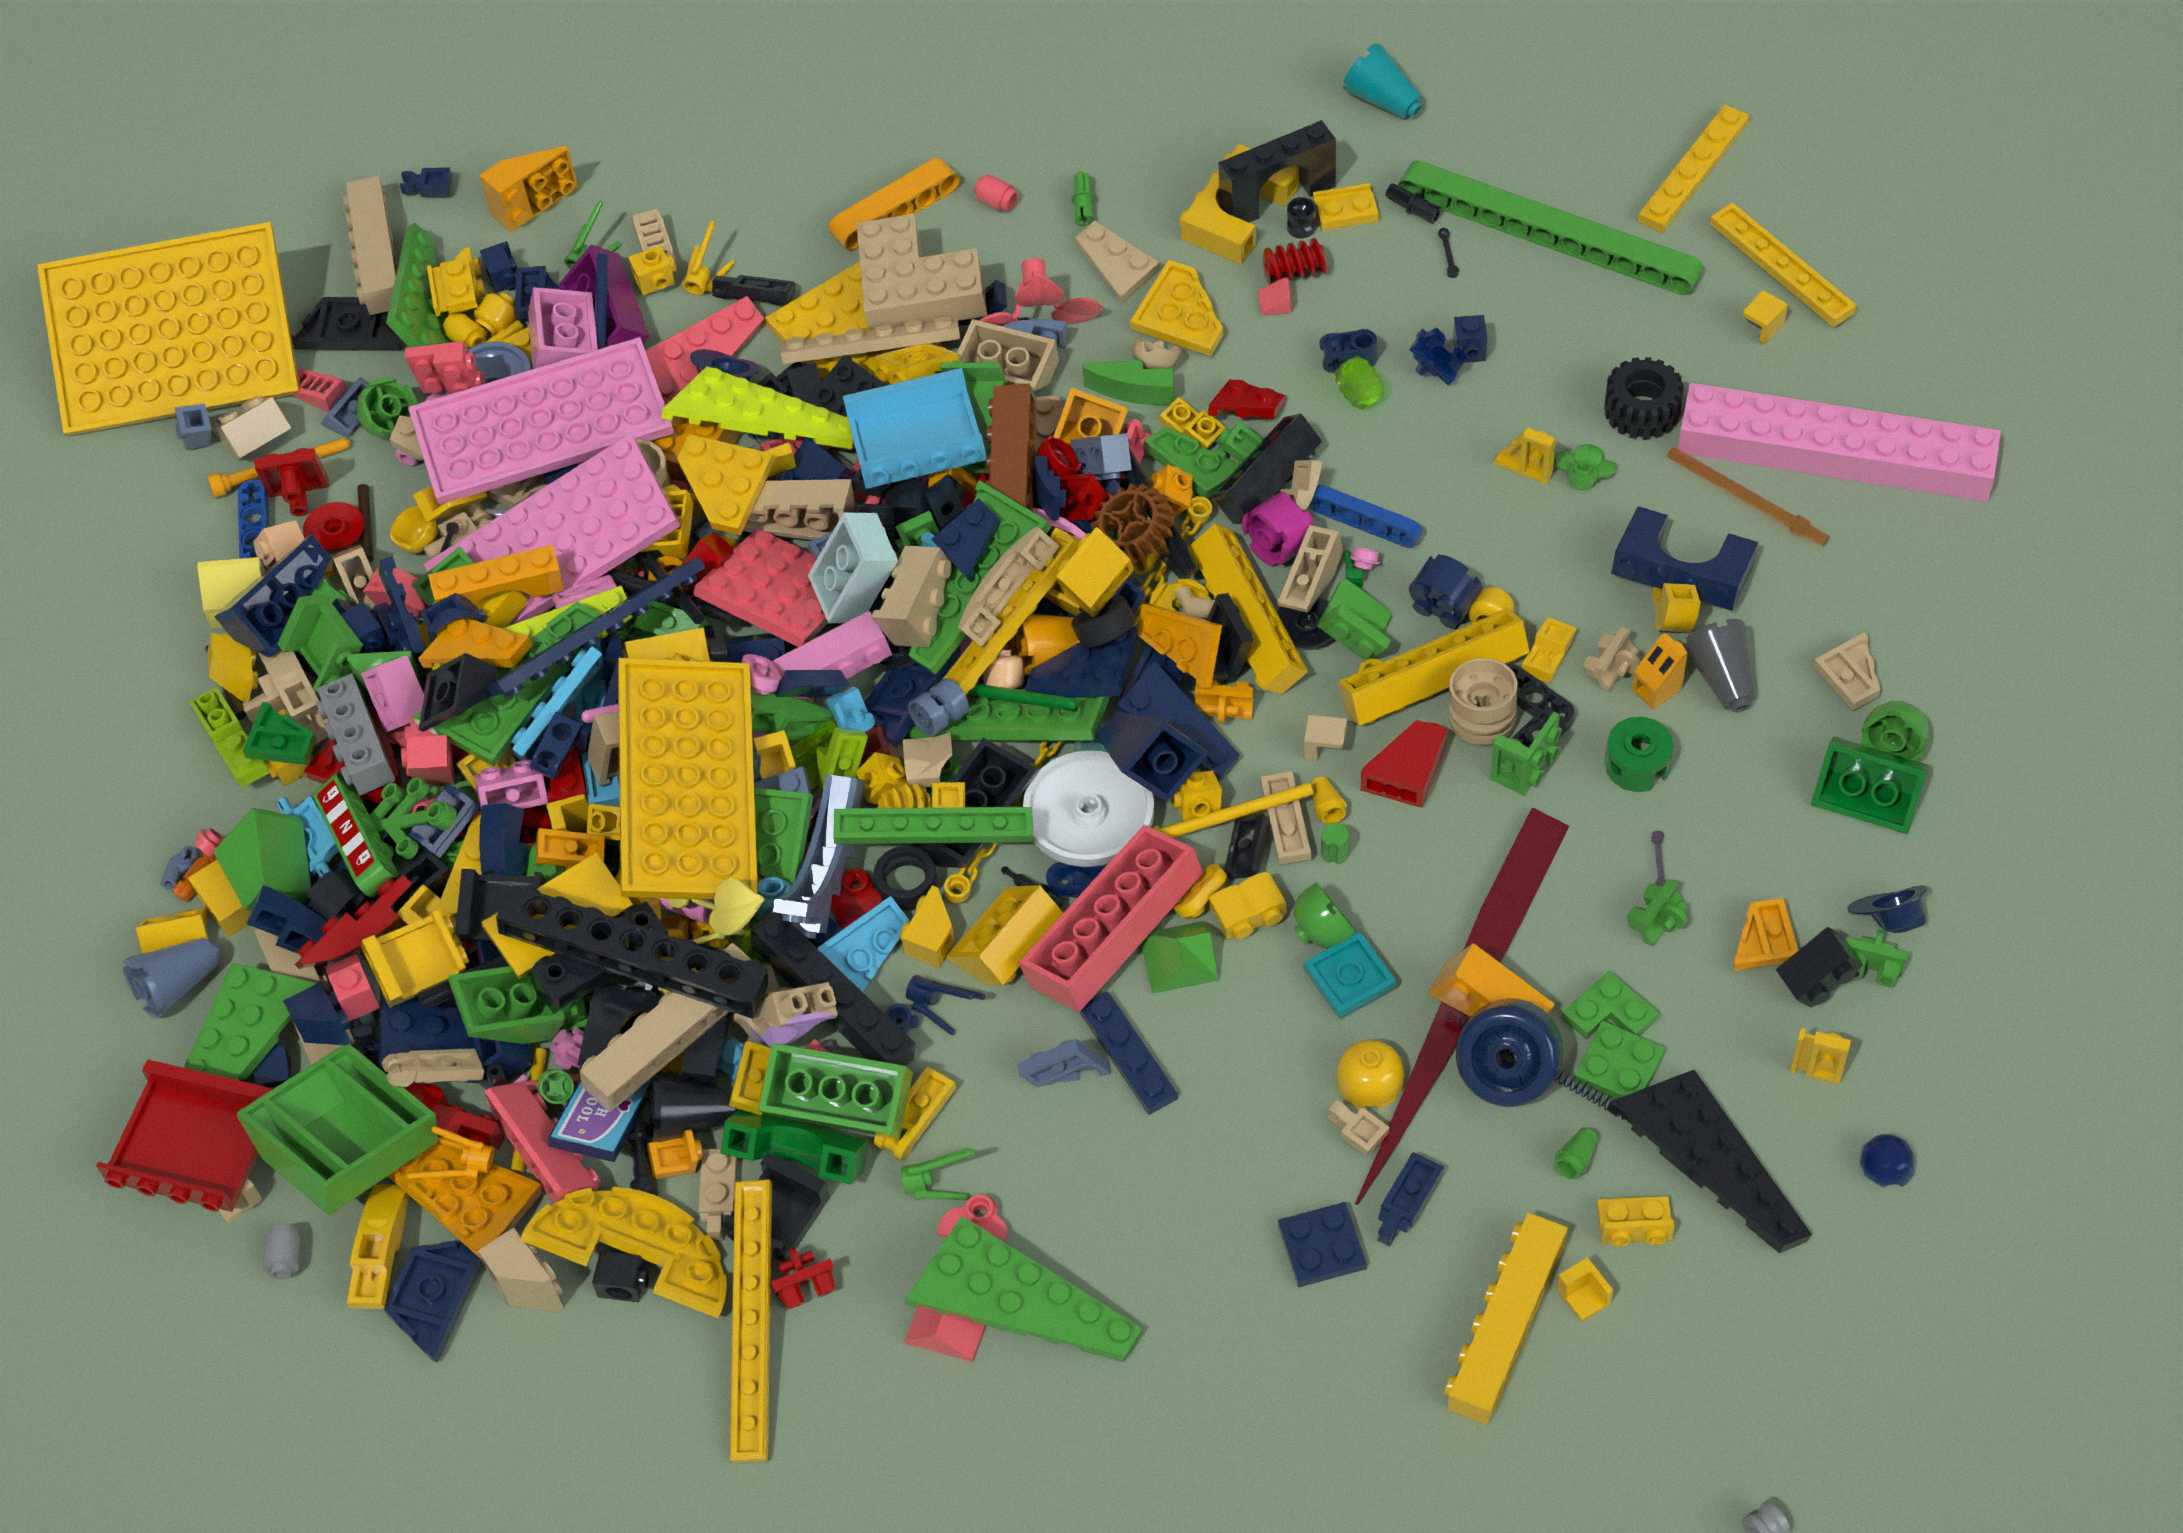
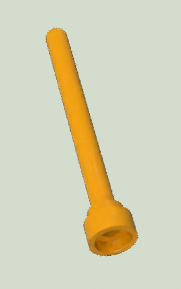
M341 438L313 448H315L319 458L348 449L350 441L347 438ZM251 467L227 476L226 473L219 475V472L207 475L214 497L218 498L227 495L226 491H230L232 486L251 479H257L259 476L255 467Z

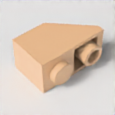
M296 520L264 528L254 541L255 552L263 560L267 570L304 540Z

